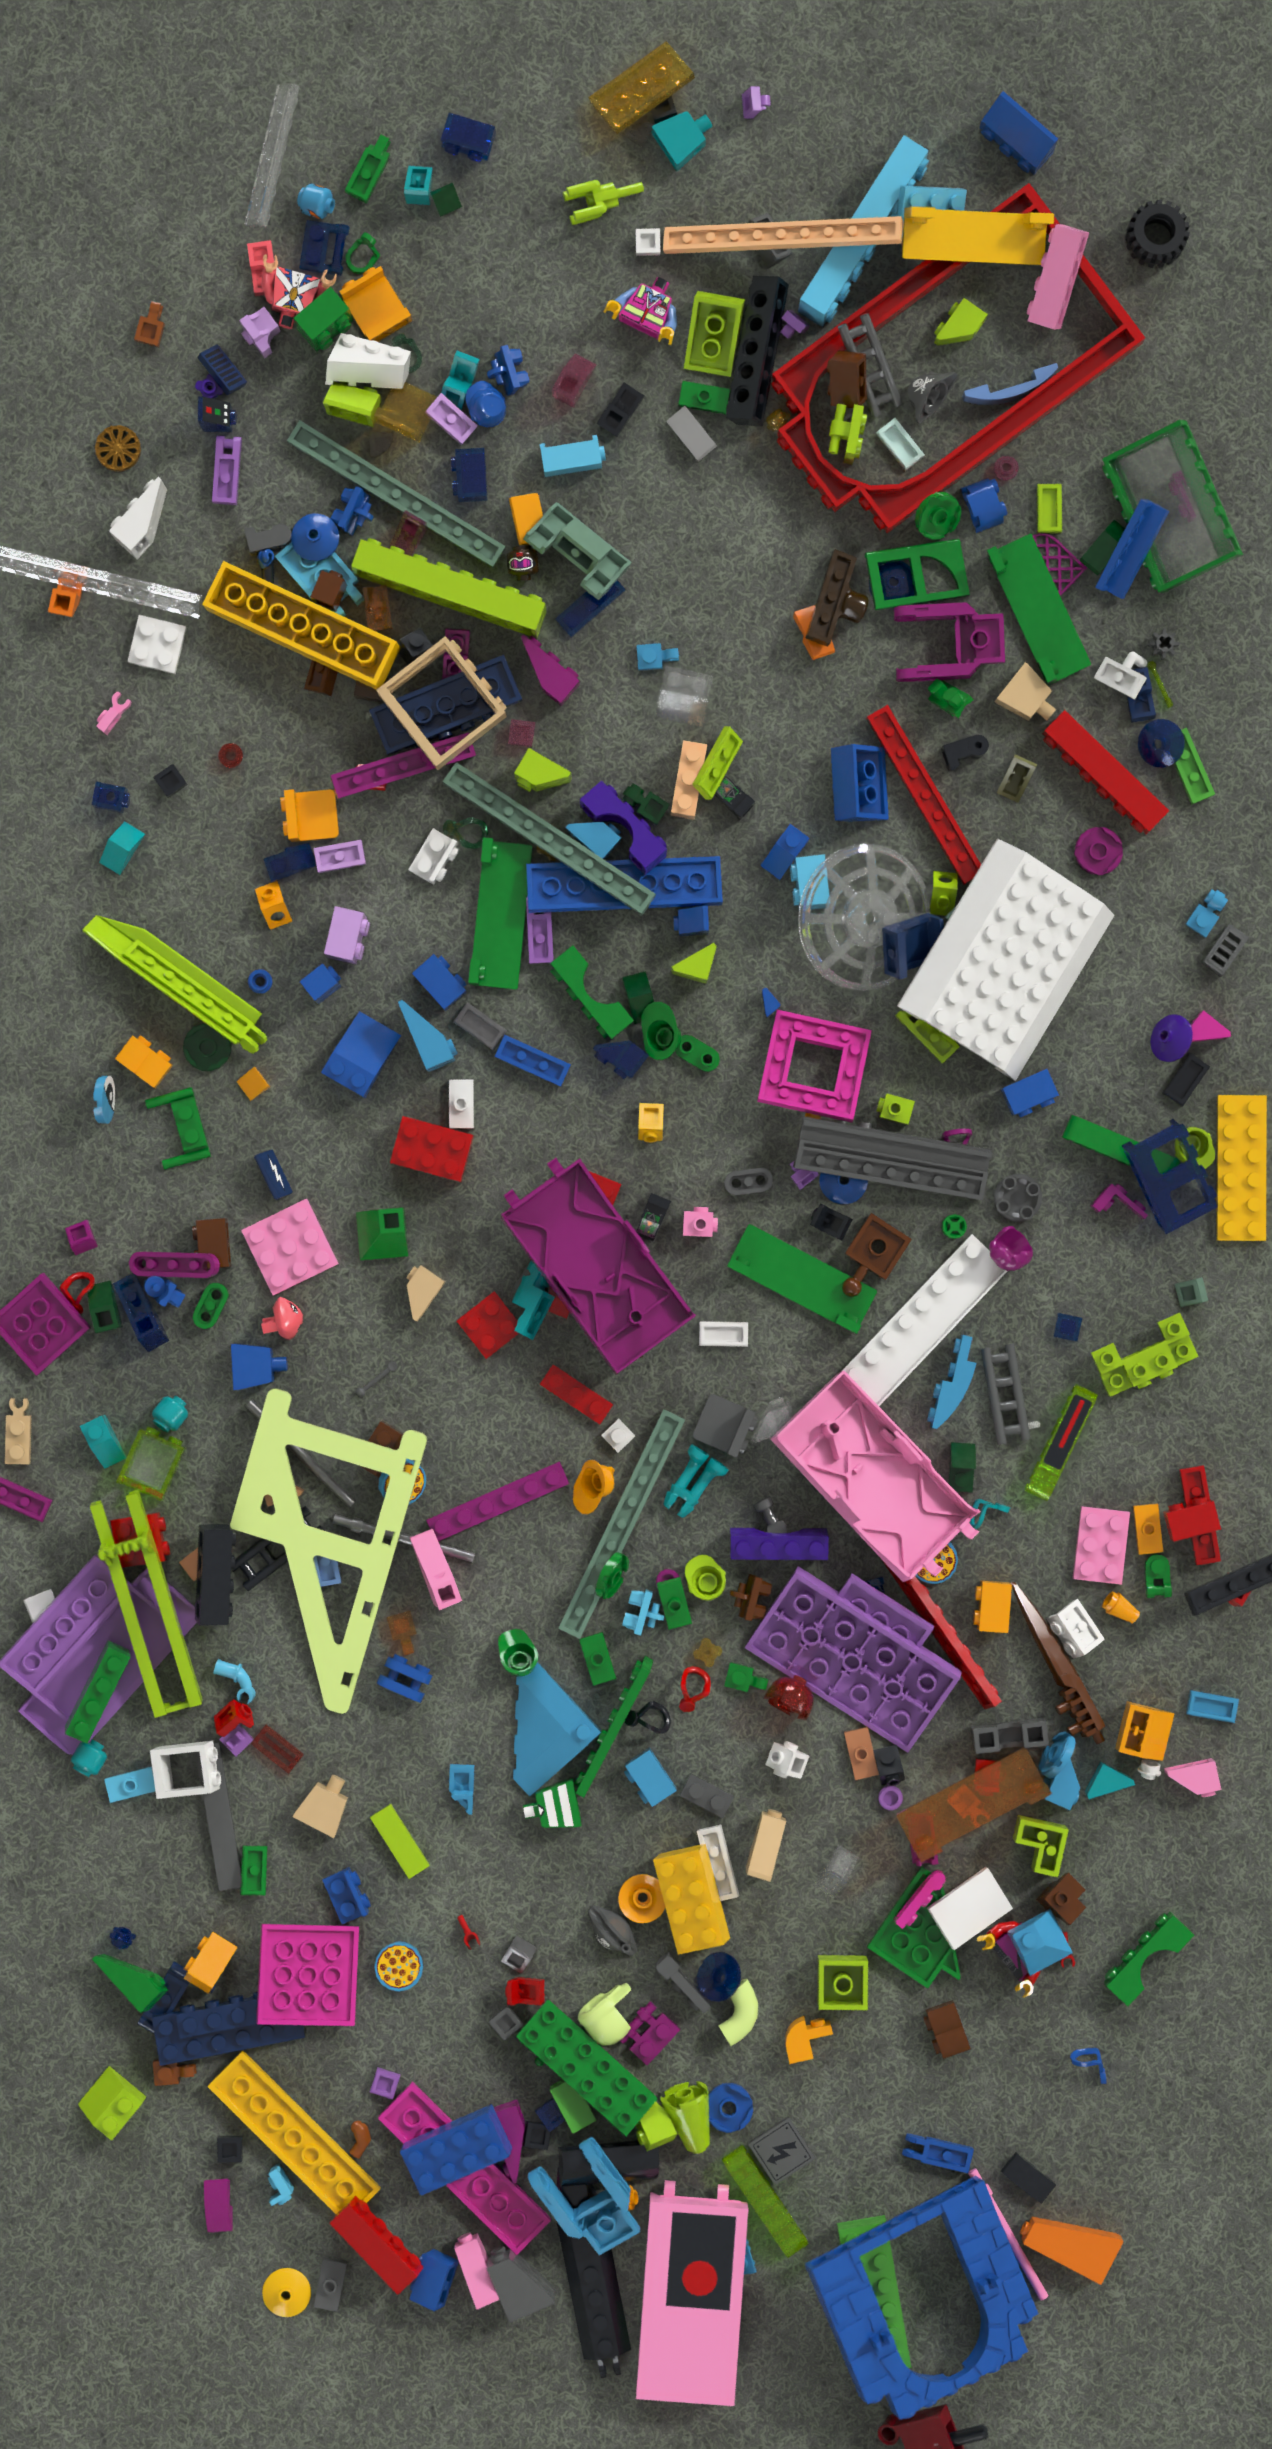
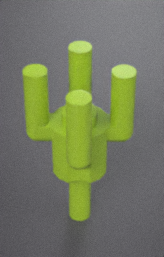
M592 180L566 187V191L563 192L565 202L585 196L588 208L573 211V215L569 216L571 225L601 217L607 209L619 206L618 198L644 192V186L642 182L616 189L613 182L600 185L598 180Z

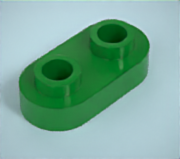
M691 1035L681 1036V1043L675 1050L680 1058L705 1072H710L717 1068L720 1057L715 1049ZM686 1042L690 1043L691 1050L684 1051L682 1045ZM710 1055L712 1062L709 1064L704 1063L703 1057Z
M211 1283L205 1288L193 1313V1321L199 1328L209 1329L217 1323L229 1297L228 1289L223 1284ZM215 1290L221 1293V1297L218 1300L212 1297V1293ZM204 1312H208L210 1314V1319L208 1321L202 1320V1314Z

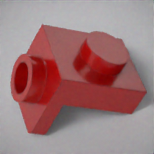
M517 1977L507 1981L505 1989L507 2005L513 2006L518 2003L530 2005L544 2004V1979Z

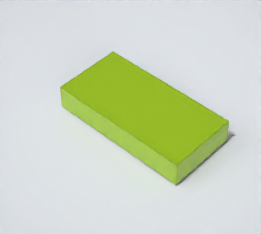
M1037 484V534L1062 533V484Z

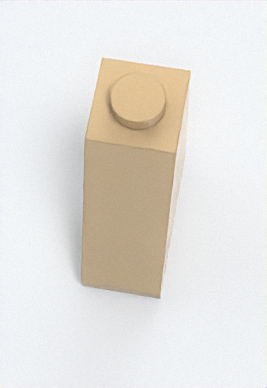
M768 1809V1812L762 1811L745 1867L747 1875L771 1881L786 1824V1819L782 1817L781 1812Z

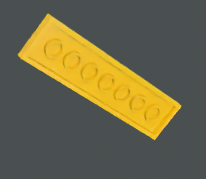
M243 2050L208 2084L207 2087L335 2214L355 2196L367 2203L380 2190L381 2187Z

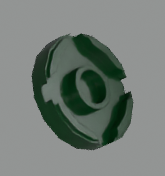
M206 1023L194 1026L186 1034L183 1052L186 1060L192 1067L201 1071H214L221 1068L228 1061L231 1055V1041Z

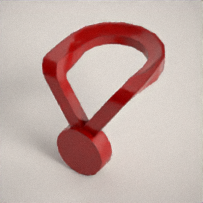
M77 1272L70 1275L60 1285L61 1292L80 1315L83 1314V1307L80 1305V1302L84 1295L93 1288L95 1280L93 1275L88 1272ZM84 1278L89 1280L90 1283L82 1290L75 1301L67 1289L77 1279Z
M692 1666L686 1668L682 1674L681 1690L684 1698L680 1700L679 1708L684 1712L693 1711L695 1709V1702L707 1697L710 1693V1677L703 1669ZM696 1673L703 1678L705 1684L702 1693L690 1698L686 1689V1678L688 1674Z

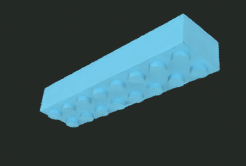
M904 135L851 219L896 217L900 186H914L916 179L919 181L922 179L927 170L926 166L929 163V160H927L929 150ZM876 245L833 247L800 298L798 312L821 327L824 326L826 321L831 323L837 313L838 302L843 303L850 292L851 281L857 282L863 271L864 261L869 262L876 251Z

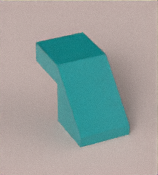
M457 351L454 355L450 374L443 384L441 393L462 411L466 392L473 384L480 359Z

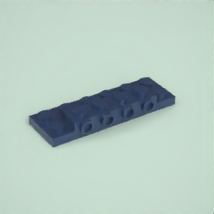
M504 655L475 666L477 670L474 673L479 679L485 678L492 688L489 692L494 698L499 697L506 707L522 701ZM463 672L396 698L428 741L438 738L439 741L448 739L453 736V731L460 728L462 732L468 731L475 727V722L482 719L485 722L495 714ZM385 703L369 709L388 756L408 747L419 748Z
M258 1991L254 1992L252 1997L243 1998V1995L229 1997V2001L219 2003V2000H210L204 2003L205 2006L195 2007L194 2004L180 2007L179 2011L152 2016L160 2066L305 2038L304 2026L256 2024Z

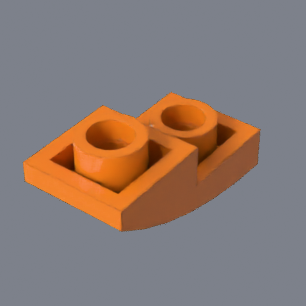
M815 605L795 611L793 615L796 624L803 634L802 642L813 660L835 653L832 640L827 647L805 638Z

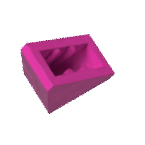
M1204 1010L1190 1024L1193 1032L1192 1042L1231 1037V1032Z

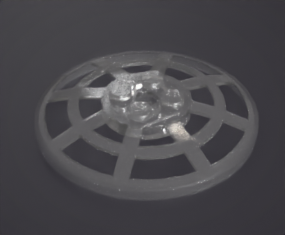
M860 844L846 847L832 854L812 874L800 902L798 917L799 934L809 961L825 979L835 985L851 990L866 991L879 989L898 980L891 976L888 979L871 983L873 969L884 966V959L874 961L876 947L883 945L882 928L930 913L927 889L914 865L893 849L880 845ZM865 852L867 867L854 870L843 878L832 869L845 858ZM875 852L889 855L906 866L900 878L889 870L876 867ZM867 875L868 889L855 892L848 885L853 880ZM877 875L884 876L895 883L888 894L878 890ZM826 876L835 887L828 898L825 914H810L815 892L822 879ZM912 876H914L919 886L924 912L915 913L913 898L906 886ZM842 892L849 900L845 904L843 914H833L835 903ZM901 892L906 899L908 913H898L894 902ZM869 912H872L874 914V921L868 925L866 916ZM810 924H824L826 937L833 952L823 961L813 944ZM833 924H842L844 932L848 937L841 945L838 944L835 937ZM855 944L866 947L865 962L852 958L847 952ZM841 959L850 966L863 969L861 983L845 980L834 974L829 968Z

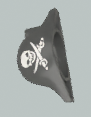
M930 371L928 374H923L911 382L908 388V395L915 409V419L918 424L929 418L942 405L958 378L956 372L938 374Z
M595 1905L588 1910L595 1937L604 1948L633 1956L638 1951L631 1925L623 1915Z

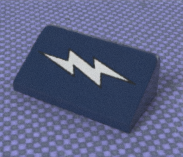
M268 1150L255 1155L254 1158L273 1198L279 1200L292 1194L293 1191L274 1151Z

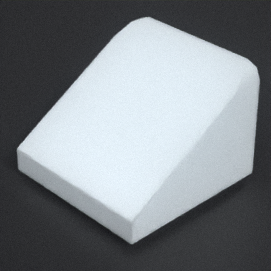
M51 1589L23 1600L32 1622L55 1599Z

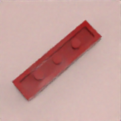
M1204 1465L1179 1469L1185 1506L1193 1504L1192 1500L1200 1497H1206L1207 1500H1210ZM1216 1531L1191 1537L1196 1565L1221 1561Z

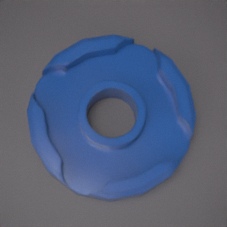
M722 2083L712 2089L709 2093V2123L715 2129L730 2133L743 2129L749 2123L753 2114V2103L749 2093L742 2086L734 2083ZM725 2102H733L736 2105L735 2112L732 2114L724 2113L722 2111L723 2104Z

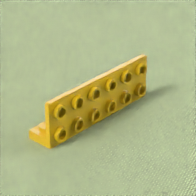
M932 207L904 208L902 258L1041 265L1045 253L1047 225L1054 224V214L1031 212L1018 214L938 210Z

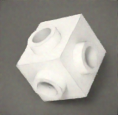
M785 1741L783 1745L774 1742L769 1752L766 1766L774 1769L773 1774L783 1778L792 1776L801 1779L809 1755L797 1750L798 1745Z

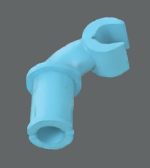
M218 1659L213 1673L233 1679L235 1683L238 1681L241 1689L237 1693V1699L240 1701L242 1694L246 1692L249 1695L247 1703L249 1704L255 1698L256 1692L252 1687L248 1674L242 1668V1664L235 1665Z

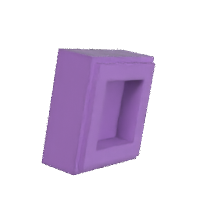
M377 2067L370 2093L393 2100L401 2074Z

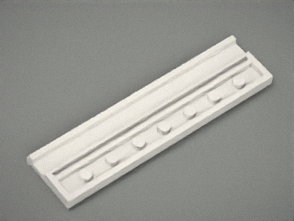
M971 1234L843 1370L880 1406L1007 1271L996 1265L990 1257V1251Z

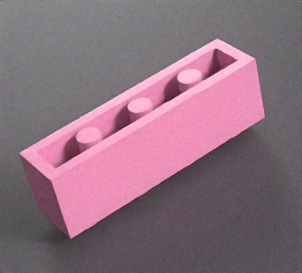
M1056 224L1055 228L1051 229L1048 237V242L1050 243L1048 253H1044L1041 261V267H1043L1041 277L1038 276L1034 285V291H1036L1034 301L1031 300L1027 309L1029 322L1054 330L1061 329L1089 232L1063 224Z

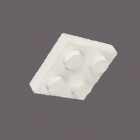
M139 615L127 662L176 674L187 627Z

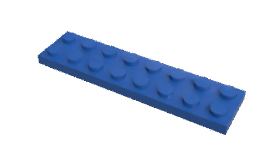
M720 856L665 858L646 875L631 860L607 861L656 894L648 908L716 906L723 903ZM562 862L526 864L528 913L631 909Z

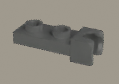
M667 1951L655 1963V1968L666 1980L672 1979L670 1983L677 1992L681 1993L683 1991L689 1997L687 2002L695 2011L700 2009L703 2013L707 2012L711 2008L710 2001L680 1970V1962Z

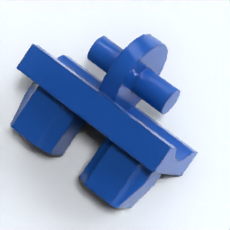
M508 345L501 346L500 351L494 354L496 360L491 361L492 369L487 372V376L489 379L495 378L497 385L503 384L506 395L509 396L526 386L530 380L526 371L516 372L514 365L521 364L523 361L521 350L509 349Z
M357 486L355 489L344 488L341 500L347 506L344 511L334 510L331 519L345 533L353 536L357 526L362 527L365 520L372 522L374 518L373 515L368 513L372 506L368 503L371 496Z
M151 1276L144 1283L146 1293L164 1307L167 1303H170L179 1308L185 1297V1294L176 1288L177 1285L167 1277Z

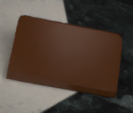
M312 660L304 689L332 696L338 672Z

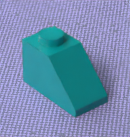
M101 1415L80 1426L90 1449L104 1469L126 1459L106 1415Z

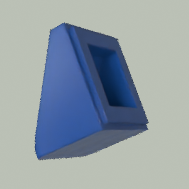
M767 988L762 989L765 1015L768 1018L780 1008L781 1004Z

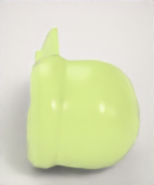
M627 1983L616 1985L606 1994L600 1993L596 1995L578 2013L579 2023L583 2025L588 2035L600 2045L609 2046L617 2043L631 2029L630 2025L614 2007L631 1991Z

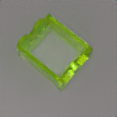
M147 1426L146 1430L139 1429L116 1483L124 1484L135 1490L139 1489L140 1493L147 1494L162 1502L165 1499L186 1447L181 1446L182 1440L169 1436L167 1440L159 1436L160 1431Z

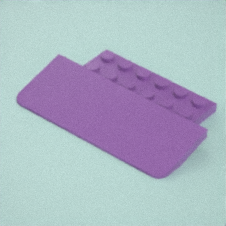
M97 1554L88 1561L0 1659V1668L32 1693L18 1711L60 1749L71 1755L74 1754L79 1743L82 1741L66 1735L65 1724L107 1640L129 1649L131 1658L89 1742L144 1682L108 1565L104 1560L100 1561ZM146 1567L132 1583L127 1580L126 1582L153 1670H155L172 1651V1647ZM167 1582L183 1636H185L197 1623L195 1620V1606Z

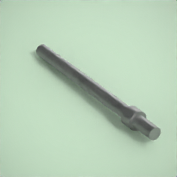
M251 1400L246 1407L259 1419L257 1421L259 1423L263 1409ZM291 1444L286 1445L344 1504L350 1508L356 1502L301 1447Z
M335 1514L333 1524L351 1528L350 1531L356 1533L362 1531L374 1535L376 1525L363 1522L364 1519L357 1517L351 1519ZM386 1530L384 1538L392 1540L394 1531ZM400 1532L398 1542L412 1545L410 1540L412 1535ZM439 1543L444 1555L473 1563L475 1553Z

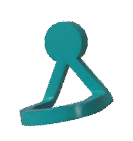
M977 1499L973 1504V1508L978 1509L980 1503L984 1504L978 1522L974 1523V1516L970 1519L969 1523L977 1530L982 1525L988 1507L1009 1513L1011 1507L997 1502L994 1504Z

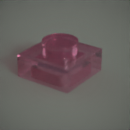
M511 719L508 744L532 748L536 723Z

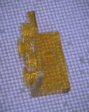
M405 382L402 389L391 388L383 407H378L374 414L375 421L420 443L431 420L425 411L437 397Z

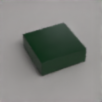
M453 183L430 192L440 217L462 207Z

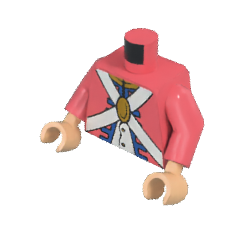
M267 254L263 256L265 268L263 269L261 286L266 301L271 304V310L281 313L278 325L286 329H293L294 317L325 290L334 285L337 275L335 274L333 280H327L325 277L327 270H325L320 279L278 267L276 255L273 263L266 262Z

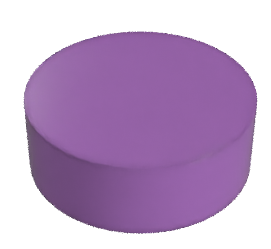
M884 1786L879 1791L878 1800L884 1809L895 1810L902 1804L903 1795L896 1786Z

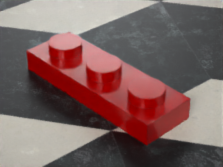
M554 1364L539 1384L599 1425L614 1405Z

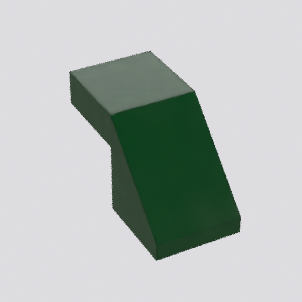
M1113 520L1079 561L1098 576L1106 567L1125 528L1116 520Z

